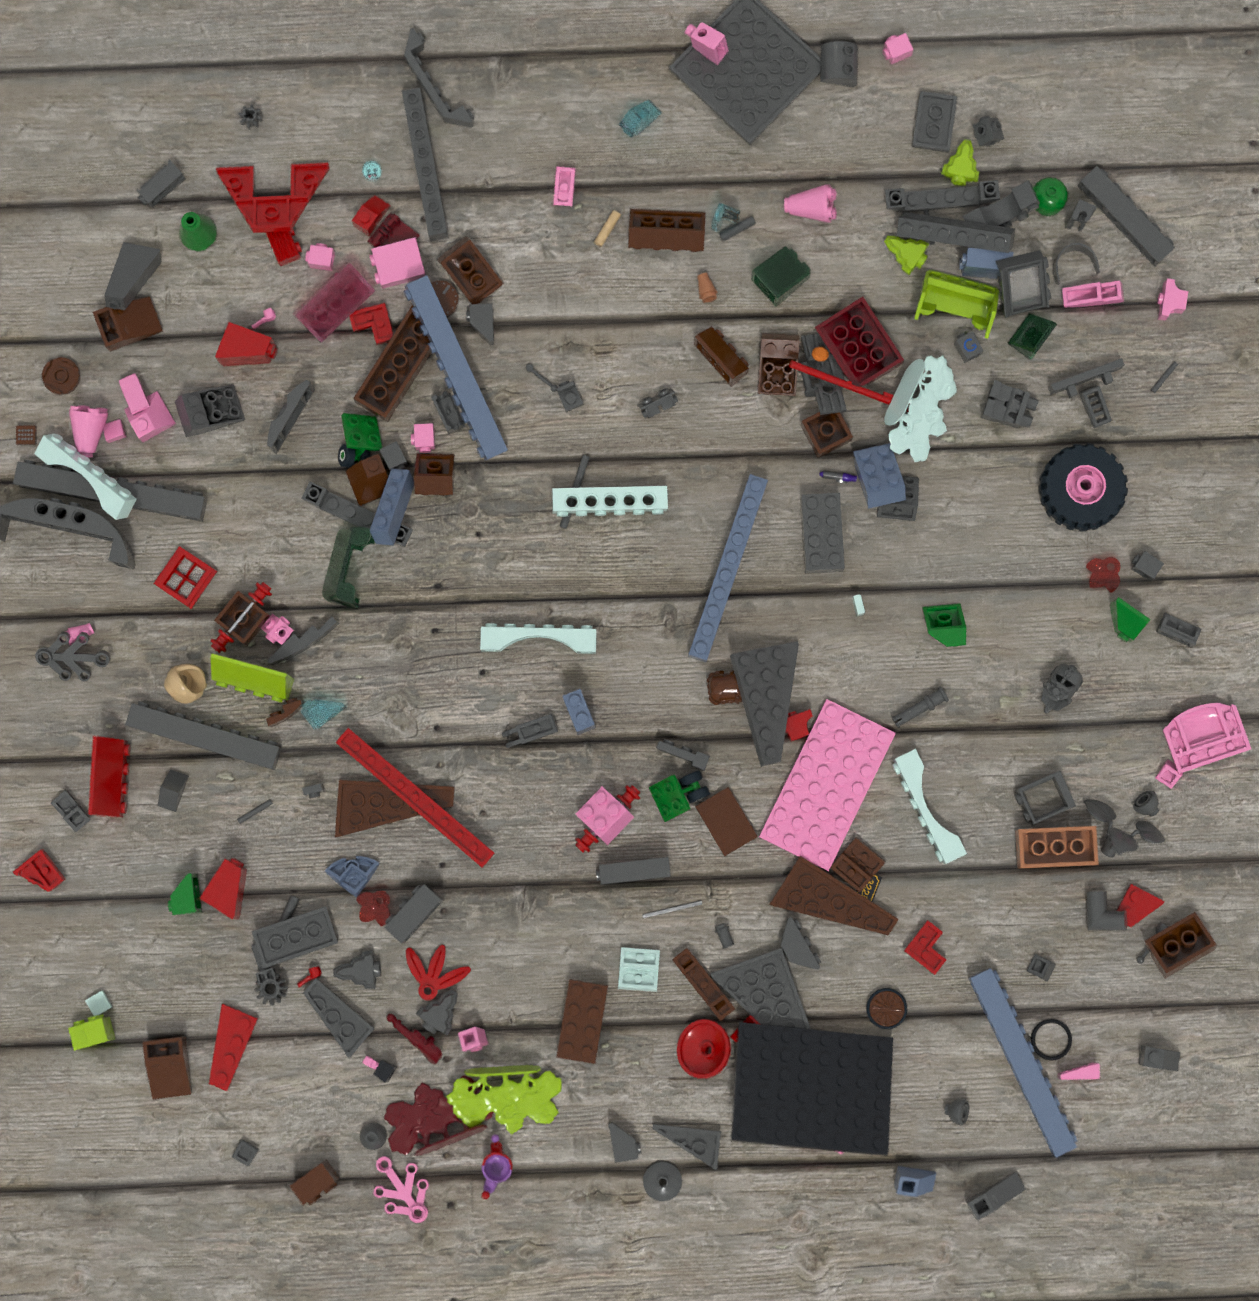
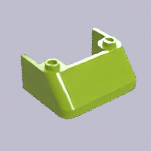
M928 270L925 273L914 319L918 320L920 313L923 315L933 314L935 309L972 319L971 322L976 329H985L984 338L988 339L997 312L999 290L988 284L935 270Z

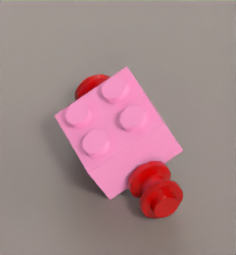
M626 785V792L623 795L618 794L616 796L620 801H617L605 788L601 787L575 814L591 829L589 832L585 828L583 830L585 835L581 839H575L577 841L575 846L583 853L585 850L588 853L591 851L589 846L592 843L598 844L599 841L595 838L596 836L608 845L634 818L625 808L626 805L631 809V802L634 799L640 800L638 796L640 792L633 785L631 787Z

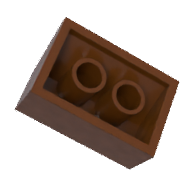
M711 326L695 336L694 346L732 387L748 373L749 364L743 357L739 358L735 353L736 349L731 343L727 344L723 340V334L718 329L714 330Z
M1196 912L1145 940L1154 963L1165 979L1211 953L1217 945Z

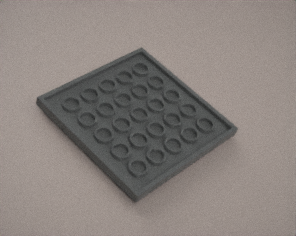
M735 0L710 25V27L725 35L729 50L719 64L713 63L694 49L691 44L669 66V70L744 141L751 145L821 74V57L759 0Z

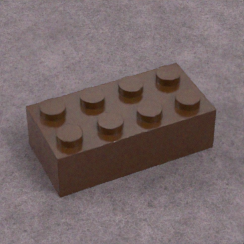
M569 979L557 1058L595 1064L608 985Z

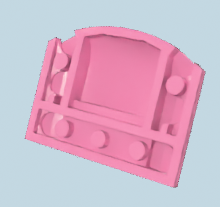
M1209 703L1193 707L1176 716L1163 729L1178 774L1251 750L1237 707L1232 704L1228 706L1221 703Z

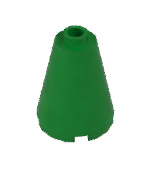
M188 212L181 219L179 237L183 245L188 249L197 252L205 251L216 241L217 230L214 222L208 216Z

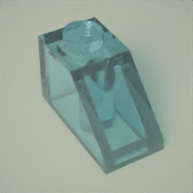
M647 100L629 109L618 125L632 138L643 132L662 112L650 100Z
M310 699L302 705L303 709L300 712L312 728L318 730L344 710L346 706L341 702L317 699L312 701Z

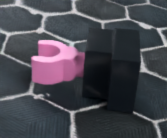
M366 1056L362 1062L374 1069L373 1075L385 1083L389 1082L397 1068L385 1060H381L378 1063L369 1056Z

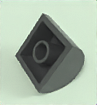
M833 41L821 45L820 82L856 87L858 85V46L846 41Z

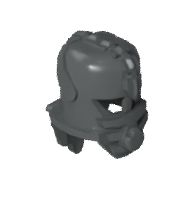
M1060 664L1056 666L1050 674L1051 676L1048 681L1043 683L1041 701L1046 705L1045 714H1048L1051 710L1059 711L1072 702V696L1083 683V677L1077 671L1075 665Z

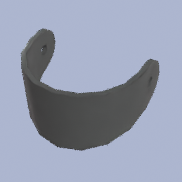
M1071 243L1062 249L1053 264V276L1057 285L1060 284L1058 261L1061 255L1067 252L1078 251L1084 253L1092 261L1095 272L1097 274L1100 273L1097 257L1089 246L1082 243Z

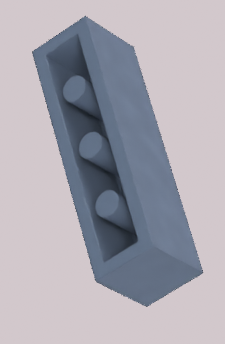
M391 468L370 528L371 535L376 544L394 546L414 488V480L409 470Z

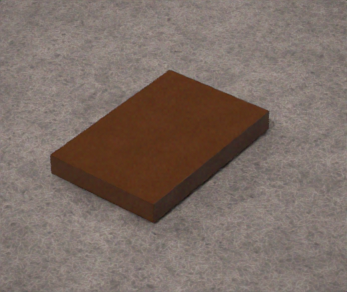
M729 787L695 806L724 857L758 837Z

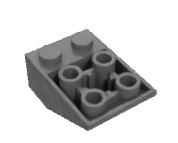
M234 384L181 394L175 401L186 437L204 434L245 420Z

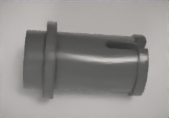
M726 923L715 926V933L719 936L722 948L725 949L733 946L734 943L728 930L730 927Z

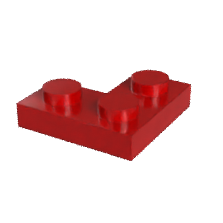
M385 303L348 312L353 332L372 327L376 345L387 343L392 338L393 331Z
M927 920L904 949V952L935 975L946 961L943 956L932 949V946L943 932Z

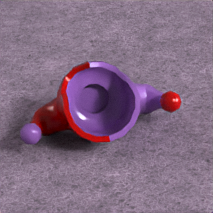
M497 1134L492 1135L490 1154L484 1158L482 1163V1173L485 1177L484 1192L482 1193L483 1199H488L490 1194L495 1191L498 1183L506 1181L511 1176L513 1170L511 1159L503 1152L502 1144Z

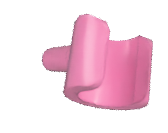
M271 308L264 310L265 317L254 323L252 328L256 329L265 322L275 320L274 310Z

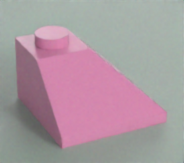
M158 391L146 397L149 408L133 415L129 407L124 409L132 428L142 442L176 424Z

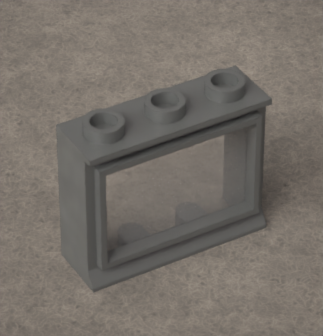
M1040 250L995 261L1000 271V276L997 277L998 282L1002 288V292H999L1003 305H1000V310L1005 318L1043 307L1049 308L1051 293L1047 284H1050V278L1048 273H1046V268L1049 267L1047 257H1044Z

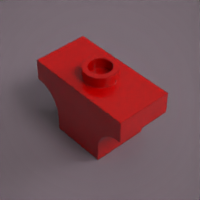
M811 709L798 714L796 711L788 713L785 733L788 735L790 742L809 735L807 722L813 717Z

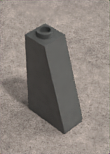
M123 242L104 295L106 307L126 310L161 264L160 249Z
M669 857L599 865V869H596L597 881H601V885L671 877Z

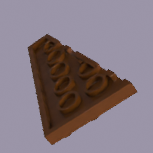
M339 780L335 838L420 815L382 782ZM415 784L443 809L454 806L455 787Z
M801 856L769 904L884 935H889L899 920Z

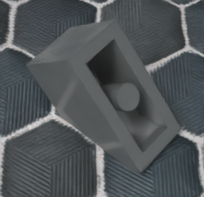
M470 304V310H466L467 322H470L471 328L486 342L494 345L493 305Z
M1141 1045L1139 1065L1178 1071L1181 1052Z
M609 1122L615 1163L638 1159V1154H642L640 1142H636L635 1137L614 1122Z

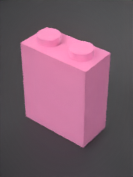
M416 238L372 248L373 254L369 256L372 266H376L377 273H374L376 283L381 284L382 289L415 281L426 276Z

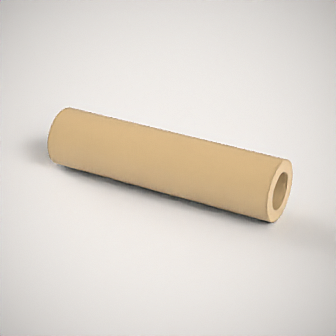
M612 211L595 239L594 243L599 247L603 246L621 216L619 212Z

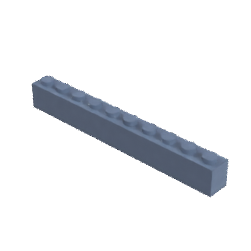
M426 275L404 286L406 290L403 291L408 301L411 300L413 304L412 312L415 318H419L422 324L420 325L421 332L424 336L427 335L430 341L428 343L429 349L432 354H436L438 358L436 364L440 371H444L446 376L444 381L448 389L451 388L454 393L452 396L453 401L462 410L460 415L463 422L469 425L470 430L468 432L472 441L475 440L478 445L476 448L478 455L486 461L508 451L428 276Z
M749 475L688 657L707 662L768 482L766 479Z
M987 968L968 977L1052 1155L1058 1157L1077 1148L1075 1144L1077 1138L1074 1132L1069 1131L1067 1127L1069 1122L1064 1113L1061 1114L1059 1111V1100L1056 1095L1052 1096L1049 1090L1052 1086L1048 1078H1044L1041 1073L1043 1067L1038 1059L1035 1060L1032 1054L1035 1052L1030 1041L1026 1042L1024 1038L1026 1032L1022 1024H1018L1015 1019L1017 1013L1014 1007L1009 1006L1006 1000L1009 997L1004 988L1001 989L998 983L1000 981L996 970L992 971L991 968Z

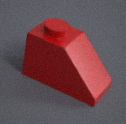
M374 195L360 207L352 219L354 227L370 237L390 208V204Z

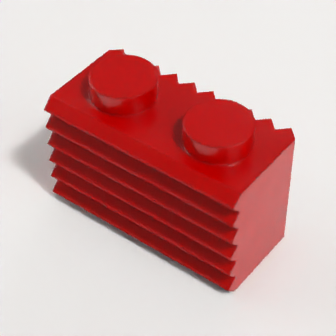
M293 229L283 232H266L280 267L301 259L299 253L302 252L298 241L294 242L292 236L295 235Z

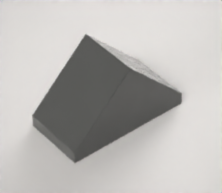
M170 770L160 786L157 806L176 812L189 776Z

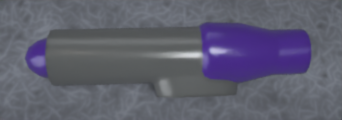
M831 471L819 473L823 478L834 479L840 483L856 482L857 476L848 473Z

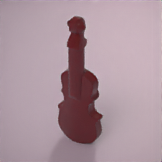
M394 1014L387 1015V1021L392 1022L394 1028L405 1036L430 1063L437 1064L441 1060L442 1052L433 1044L435 1042L433 1036L425 1039L418 1030L410 1031L401 1023V1020H397Z

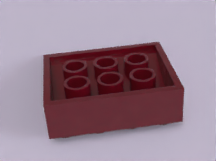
M863 296L815 327L847 379L853 382L852 385L864 387L904 364L903 357Z

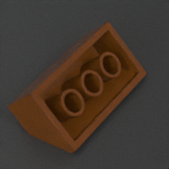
M630 209L628 248L668 249L672 251L689 250L691 252L704 251L705 212Z

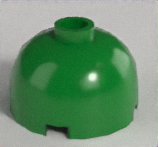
M1047 177L1041 179L1033 186L1040 202L1039 208L1036 209L1042 216H1053L1064 209L1068 200V191L1061 180Z

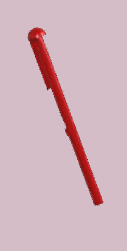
M793 360L789 363L790 368L890 405L894 396L887 392L880 394L864 387L852 385V381L840 379Z

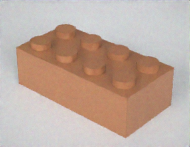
M1096 826L1015 830L1017 869L1099 865Z

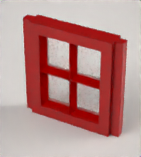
M179 546L153 584L192 609L217 571Z

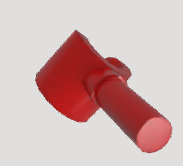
M319 966L308 969L310 975L298 982L297 986L300 988L308 981L320 977L321 970Z

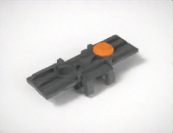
M818 333L801 335L807 361L801 362V364L845 380L843 371ZM801 372L805 386V396H816L820 415L847 411L842 393L843 387L819 379V383H814V386H812L810 375Z

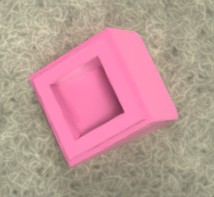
M121 419L105 424L103 431L106 442L111 443L126 438Z
M1167 760L1155 779L1172 789L1183 773L1178 774L1175 764Z

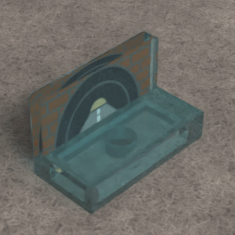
M719 202L712 219L711 230L719 232L724 219L736 224L739 223L741 211Z

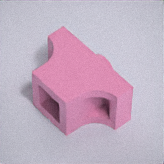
M1167 278L1163 283L1162 293H1159L1157 304H1160L1158 320L1165 321L1171 313L1182 314L1186 310L1188 291L1177 288L1174 279Z

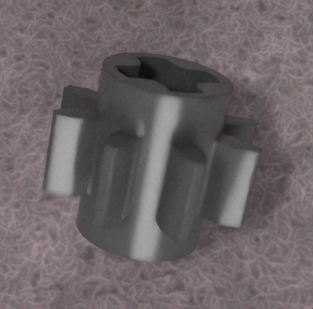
M253 105L248 108L243 106V112L238 114L240 118H243L240 121L241 125L247 124L248 130L254 126L258 128V122L263 121L262 117L258 116L261 114L260 109L255 110Z

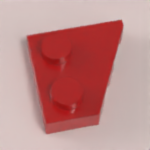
M40 849L13 871L15 875L27 879L32 884L39 885L48 892L54 890L66 880L44 849Z
M1130 884L1116 911H1127V926L1132 927L1163 905L1165 901Z

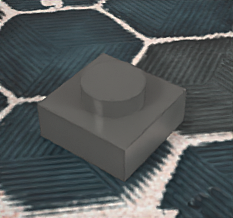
M321 783L302 788L303 795L309 796V799L320 797V793L325 792L324 786Z

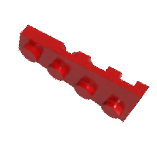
M221 1005L209 1079L210 1085L228 1091L258 1018L228 1005Z

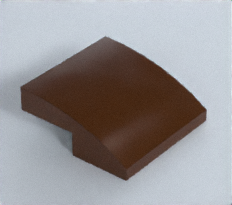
M856 836L830 868L860 893L886 861Z

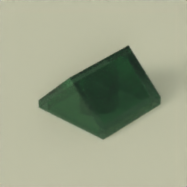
M1029 313L1008 344L1032 360L1057 324Z

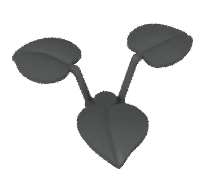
M1085 800L1083 802L1095 819L1101 822H1108L1109 824L1107 834L1104 837L1106 841L1101 847V852L1107 857L1113 858L1116 853L1121 855L1126 852L1136 851L1138 843L1133 838L1136 834H1140L1142 839L1150 843H1163L1166 840L1154 825L1146 821H1138L1136 823L1138 830H1135L1130 835L1125 834V832L1118 828H1112V820L1116 818V814L1110 806L1098 800Z

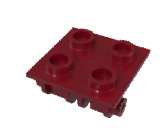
M390 212L367 242L376 248L411 238H416L417 240L420 235L402 222L396 214L393 215Z

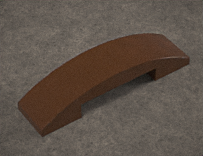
M688 948L672 959L720 1021L735 1010V1007Z

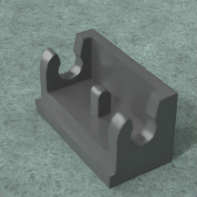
M1079 199L1065 228L1070 230L1074 222L1078 221L1081 224L1078 231H1082L1097 206Z
M444 391L440 396L434 395L431 397L448 435L466 427L450 393Z
M1164 613L1156 632L1186 646L1193 647L1196 645L1202 629L1168 613Z

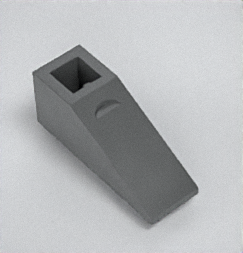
M1014 1172L965 1200L974 1218L978 1221L996 1211L1026 1190L1018 1174Z

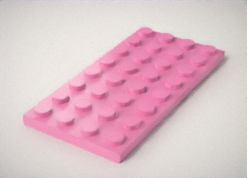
M826 699L759 837L829 871L896 733Z

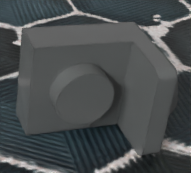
M565 381L559 384L557 393L566 413L584 405L574 381Z

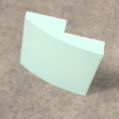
M621 947L618 989L657 992L660 950Z

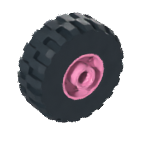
M1079 443L1062 449L1046 464L1040 476L1039 494L1042 497L1040 501L1042 506H1045L1047 509V515L1049 517L1052 516L1056 520L1055 523L1067 526L1066 529L1072 531L1077 529L1079 532H1085L1106 525L1119 513L1120 509L1124 506L1125 496L1128 494V488L1126 487L1128 479L1127 475H1124L1122 471L1124 470L1121 463L1118 464L1115 460L1117 457L1113 453L1108 454L1105 452L1106 449L1101 446L1097 448L1094 447V444L1087 443L1086 445H1081ZM1080 485L1085 486L1086 490H1083Z

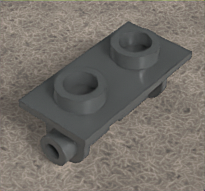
M665 388L660 390L658 395L653 398L649 396L642 399L641 403L637 406L641 410L644 409L641 411L644 418H650L660 413L659 405L665 411L675 406L678 399L676 395L672 396L675 394L674 390Z

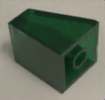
M786 246L752 270V282L775 307L804 284L811 275L808 265L804 262L801 263L797 259V253L792 248L788 249Z

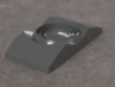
M308 380L303 381L287 394V402L280 410L277 418L271 421L267 446L275 454L278 453L315 391L313 385Z

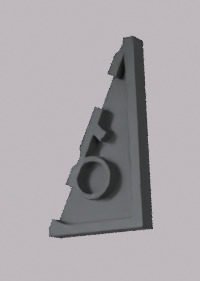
M653 1124V1130L717 1170L721 1131Z

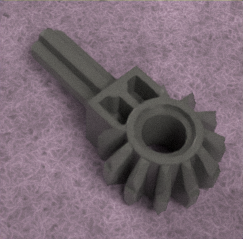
M253 944L251 947L259 972L255 973L257 977L256 984L260 985V988H255L254 991L261 992L257 999L264 997L263 1004H266L268 1000L270 1005H274L275 1000L281 1003L282 1000L279 996H287L282 990H287L288 986L281 985L285 983L286 979L279 980L280 974L276 972L275 967L263 969L256 945ZM271 983L276 987V991L273 994L267 992V986Z

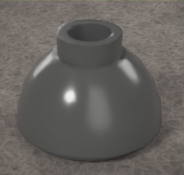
M1146 791L1140 794L1134 801L1133 809L1142 815L1155 816L1159 812V800L1154 791Z
M960 1098L950 1104L947 1103L945 1115H948L955 1124L964 1125L969 1116V1102L966 1098Z
M368 1123L360 1132L361 1144L369 1150L380 1149L387 1140L385 1128L378 1123Z

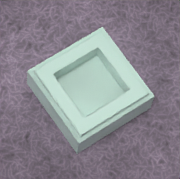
M855 595L852 597L857 617L863 615L865 609L861 595Z
M103 990L85 1000L94 1016L100 1015L112 1008Z

